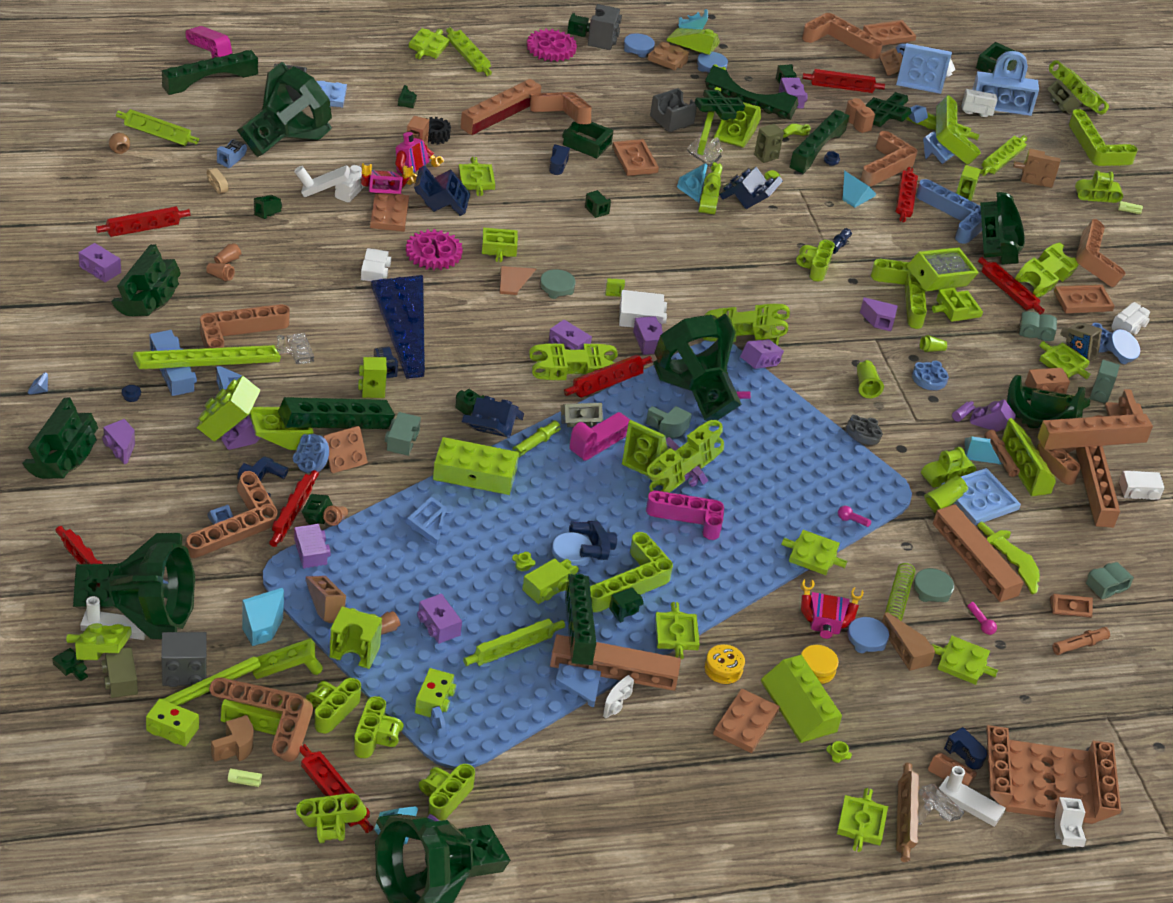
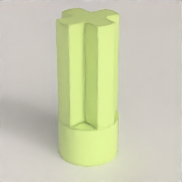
M1120 201L1118 206L1119 211L1140 215L1143 209L1141 205Z
M232 768L229 770L228 782L259 787L261 784L262 774Z

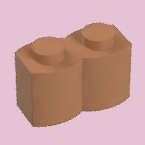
M854 98L848 100L845 114L849 115L848 122L853 124L855 129L861 133L871 131L875 113L869 107H866L861 99Z

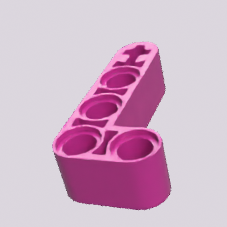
M203 26L191 28L185 32L187 41L192 45L210 51L212 59L233 54L230 39L225 34Z
M618 412L592 428L583 422H579L571 433L570 450L584 461L589 460L625 438L630 419L621 412Z
M652 491L648 495L646 512L652 517L703 525V536L709 540H716L721 533L724 505L722 502L713 499Z

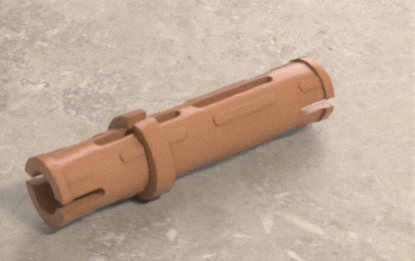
M995 430L987 431L984 436L990 439V444L1008 472V475L1011 477L1018 475L1020 469L1006 450L1004 441L999 439Z
M1107 627L1093 631L1087 630L1084 634L1053 643V651L1056 655H1061L1062 653L1087 645L1094 646L1096 642L1109 639L1110 631Z

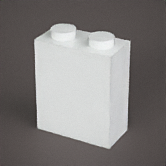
M622 290L619 326L634 328L635 318L656 316L661 325L666 324L667 302H664V294Z

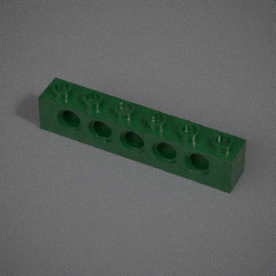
M284 397L278 410V414L286 428L348 429L359 426L360 429H389L395 416L388 401L378 399Z
M568 574L565 603L571 664L593 665L596 635L589 576Z

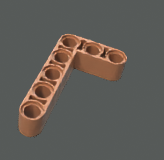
M824 13L805 24L802 36L805 42H815L828 34L869 58L878 59L879 54H881L883 46L881 40L832 13Z
M576 93L530 94V111H564L578 124L591 123L592 107Z
M881 131L876 149L886 156L865 165L860 181L871 187L903 172V170H907L908 167H913L918 152L917 149L888 131Z
M1093 219L1082 232L1076 261L1111 287H1115L1126 273L1119 265L1099 252L1105 227L1099 220Z
M279 304L205 313L200 317V335L204 348H224L223 336L285 329L289 326L290 308Z
M1039 441L1037 450L1051 473L1062 483L1073 485L1076 482L1081 467L1068 453L1076 449L1044 450Z
M245 471L242 473L237 485L238 493L249 511L191 533L185 543L190 558H198L272 527L277 517V509L254 472ZM209 537H215L217 540H212Z
M216 678L211 682L209 687L210 693L221 701L227 699L282 714L273 740L272 752L287 762H292L298 757L300 746L303 743L313 712V705L310 701L299 694L226 678ZM302 703L300 709L297 710V707ZM295 725L294 729L290 732L291 727ZM288 746L287 751L283 753L285 747Z

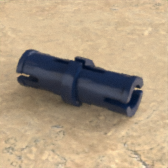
M844 228L840 234L834 237L833 243L835 246L833 254H836L841 247L846 245L847 240L852 236L850 229Z

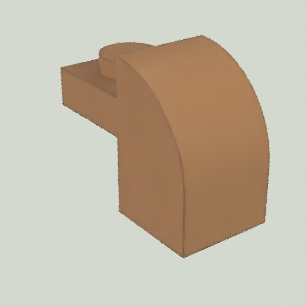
M247 715L226 721V737L211 741V756L214 762L228 759L235 755L240 762L251 754L254 730Z

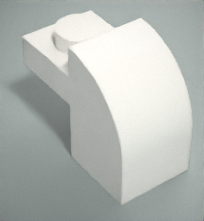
M1059 797L1055 814L1056 839H1061L1062 845L1069 847H1084L1086 838L1082 829L1085 809L1081 799Z

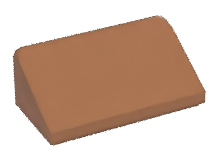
M1060 594L1050 596L1052 614L1092 618L1093 598Z
M941 752L933 757L928 767V771L945 780L947 776H950L954 766H960L965 770L962 784L968 787L977 775L976 771Z

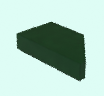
M404 85L398 99V106L414 108L417 95L413 91L408 90V86Z

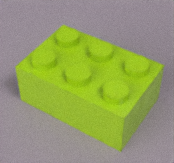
M241 376L237 381L235 379L232 380L227 389H221L216 398H210L205 404L206 410L199 416L200 422L196 428L215 442L249 415L260 393V389L244 376Z

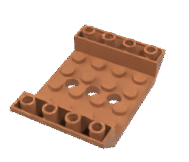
M987 725L990 795L1000 805L1004 806L1007 812L1055 818L1059 797L1081 799L1085 809L1083 823L1094 824L1121 813L1114 743L1093 740L1089 750L1084 751L1009 740L1008 728ZM1043 762H1047V763H1049L1051 766H1050V767L1045 766V764H1044ZM1044 779H1049L1053 783H1047ZM1045 795L1051 796L1054 800H1048Z

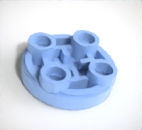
M567 532L560 534L554 539L552 553L558 562L569 559L573 566H586L591 557H581L580 548L582 544L592 545V543L584 535Z

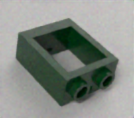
M994 42L979 55L976 69L986 73H993L997 61L990 58L997 60L1003 53L1015 50ZM1009 61L1007 70H1014L1017 61Z
M573 121L571 126L565 129L562 134V138H564L563 145L597 159L612 144L614 130L592 121L590 124H578ZM577 133H583L597 140L593 141L591 139L578 135Z

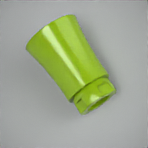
M869 360L860 362L857 365L859 393L865 398L878 397L884 390V384L877 373L876 367Z
M955 476L938 488L926 493L924 498L931 510L936 513L937 510L951 506L968 491V486L961 477Z

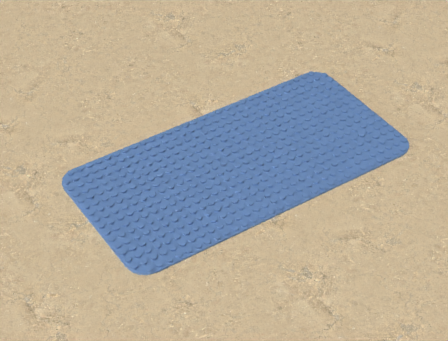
M704 340L702 343L691 346L695 355L708 349L715 341ZM732 344L727 364L728 375L736 392L750 391L751 398L740 399L742 405L718 420L723 426L720 438L724 440V450L701 469L709 481L703 485L698 480V483L691 487L688 483L692 480L691 477L670 492L722 502L724 505V516L718 539L709 540L705 538L702 533L703 525L648 515L646 505L650 493L649 486L652 480L648 476L622 465L626 437L589 460L584 461L570 450L571 433L574 427H567V424H561L560 411L491 446L513 451L512 448L536 433L538 428L545 427L553 420L560 424L561 430L553 434L548 441L541 442L518 458L517 471L510 495L433 480L432 475L342 520L338 525L324 529L326 535L325 544H329L331 556L327 558V565L306 567L304 569L296 544L272 556L263 570V586L267 592L283 588L284 612L312 638L328 657L330 655V634L333 623L325 622L317 614L306 583V576H327L346 595V608H354L363 613L375 614L378 617H381L387 611H394L401 625L397 627L396 631L381 635L380 649L370 669L358 666L361 658L353 652L344 654L341 660L330 659L349 678H355L361 682V691L368 698L379 696L386 701L385 715L398 718L403 722L404 727L401 732L424 756L437 765L455 769L460 764H470L473 767H477L491 761L588 702L581 696L576 698L569 691L555 685L558 668L550 667L556 634L569 636L565 591L557 593L550 600H545L538 605L522 590L526 574L555 558L552 553L553 541L560 534L569 532L571 521H598L606 532H615L617 535V546L615 550H610L608 560H598L591 557L588 565L577 566L579 568L577 574L589 576L590 586L640 566L630 554L632 536L636 532H644L649 535L672 561L673 568L669 583L641 594L644 604L640 606L639 612L624 617V621L620 623L609 608L600 612H593L596 642L667 655L674 650L657 649L656 612H670L671 603L675 602L676 605V602H678L680 612L697 614L698 633L701 635L809 570L789 562L792 549L781 545L784 537L796 541L804 529L839 542L838 553L901 515L910 505L912 492L907 480L861 443L850 437L846 431L766 368H753L740 357L742 350L737 348L735 344ZM677 353L671 359L678 360L682 359V357ZM654 365L643 370L644 373L612 385L578 402L602 403L603 421L621 412L630 420L657 432L659 430L646 424L648 409L653 406L669 413L677 406L692 413L689 428L685 433L677 438H671L679 447L688 442V434L707 422L702 416L692 391L661 381ZM711 426L709 430L714 432L719 427ZM716 442V443L714 444V447L717 448V447H719L721 444L718 443V442ZM658 485L653 490L661 491L663 486ZM430 497H433L447 507L437 545L406 524L407 518ZM842 506H849L853 513L870 519L871 525L866 527L852 520L842 521L838 516V509ZM530 552L532 560L536 562L535 566L531 567L528 571L518 570L515 567V561L512 560L514 554L519 555L520 553ZM442 593L462 620L461 636L438 644L435 638L429 635L425 624L419 621L417 612L419 611L420 601ZM548 618L553 623L560 620L565 622V628L555 631L552 638L481 666L477 663L465 666L463 658L473 655L476 651V646L481 643L489 642L502 635H507ZM429 668L454 674L453 684H456V691L454 696H450L448 699L450 704L447 713L443 712L446 725V737L443 738L437 737L430 723V717L415 713L416 698ZM600 677L596 697L614 687L621 680Z

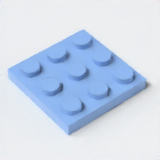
M906 43L896 85L941 94L952 52Z
M987 468L961 477L966 482L968 491L955 501L954 504L964 512L974 525L1020 509L1021 504Z

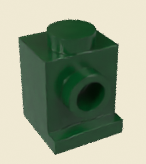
M572 13L567 33L585 37L590 30L589 18Z
M792 64L778 65L776 80L779 85L781 78H797Z
M598 190L586 193L585 208L595 218L610 213V199H606Z
M273 195L254 198V215L267 219V216H274L275 213L281 212V198Z
M471 389L466 391L460 390L456 395L455 408L463 414L471 416L476 398L484 399V395L480 396Z
M310 494L301 512L309 525L324 524V511L327 507L333 506L328 495Z
M631 587L613 594L609 609L621 623L624 621V617L632 616L639 612V608L644 604L642 596Z

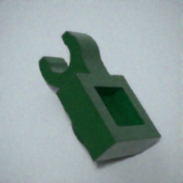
M71 648L52 658L53 665L65 676L72 673L79 681L88 677L84 672L87 670L84 660H77L76 652Z

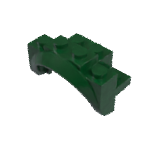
M996 192L997 201L980 203L984 258L1001 256L1002 265L1019 263L1018 254H1020L1025 245L1022 220L1013 197L1008 193Z
M150 244L117 285L122 298H114L111 301L116 310L126 316H149L152 312L164 307L179 285L178 277L181 273L175 259H162L157 245Z
M1015 375L1009 385L1007 403L1015 413V418H1021L1022 423L1028 424L1030 428H1039L1043 420L1082 418L1083 409L1090 406V399L1085 398V387H1078V392L1073 396L1022 386V376Z
M71 397L63 398L28 447L33 459H25L22 463L26 470L38 478L58 479L65 478L68 472L78 468L86 460L97 441L95 433L98 430V425L92 413H78Z

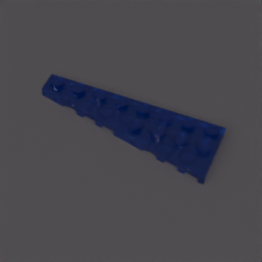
M423 275L372 280V290L406 379L424 377Z

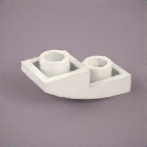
M629 675L619 681L609 693L605 702L603 717L608 718L613 714L619 713L623 707V699L629 698L632 694L634 679Z

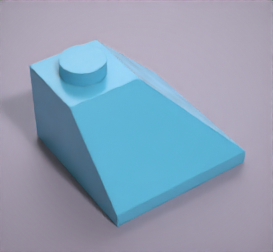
M283 588L243 600L242 629L252 646L266 643L275 636L283 621Z

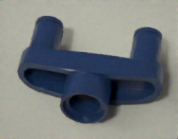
M264 456L254 466L243 463L239 469L237 479L239 480L245 471L254 472L260 481L268 473L285 479L289 468Z
M598 521L570 522L569 532L584 534L589 537L592 545H581L580 556L608 560L610 550H615L617 546L616 533L606 532Z

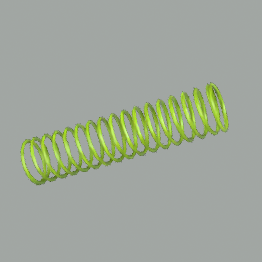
M902 563L898 566L885 613L888 611L891 615L897 616L900 621L903 619L915 575V568L913 570L910 567L900 566L907 564L914 568L909 563ZM901 568H909V569H911V570L913 571V573L910 572L909 570H899V569H901ZM900 571H908L912 575H909L908 573H901ZM897 586L906 588L907 590L900 589ZM893 602L900 603L902 606L896 605ZM895 605L901 607L902 609L894 608L893 606Z

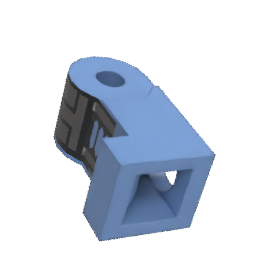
M233 139L226 147L220 146L217 148V163L227 168L232 167L246 154L247 145Z

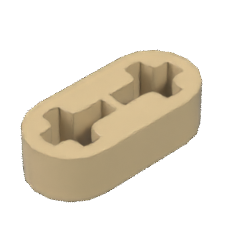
M217 168L208 169V181L218 194L228 192V183L222 173Z

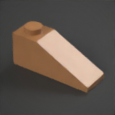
M306 576V583L317 614L325 622L334 623L341 607H345L346 595L327 576Z
M884 613L882 623L889 631V641L909 671L931 666L935 650L926 637L890 613Z

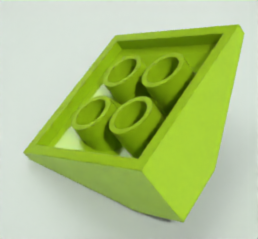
M677 28L666 40L708 55L720 43L718 34L710 29Z

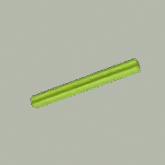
M253 656L163 700L180 706L209 692L210 684L214 679L226 678L235 680L260 668V662L258 658Z

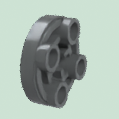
M852 415L846 425L848 435L863 444H878L883 435L882 430L878 426V421L871 417L866 419L858 415Z

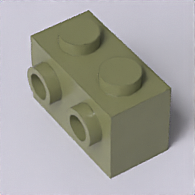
M1059 79L1047 88L1051 93L1050 98L1055 104L1058 102L1059 105L1057 106L1063 112L1067 111L1069 115L1073 110L1082 105Z
M775 123L759 128L754 155L761 162L766 163L779 159L784 131Z
M602 403L560 405L561 424H567V427H575L579 422L593 427L603 421Z
M132 647L122 648L119 653H105V660H101L102 672L107 673V676L104 677L105 690L110 689L111 698L137 695V675Z

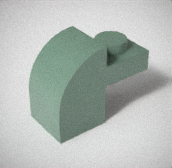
M651 406L648 409L646 424L659 430V433L665 435V438H677L683 435L689 428L692 413L677 406L669 413Z

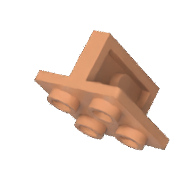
M1124 389L1118 403L1106 402L1105 404L1108 416L1144 414L1141 405L1136 403L1130 389Z
M359 426L323 435L329 446L328 463L331 473L368 463Z

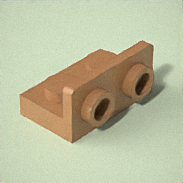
M896 48L879 54L887 76L899 72L903 58L901 52L898 53Z

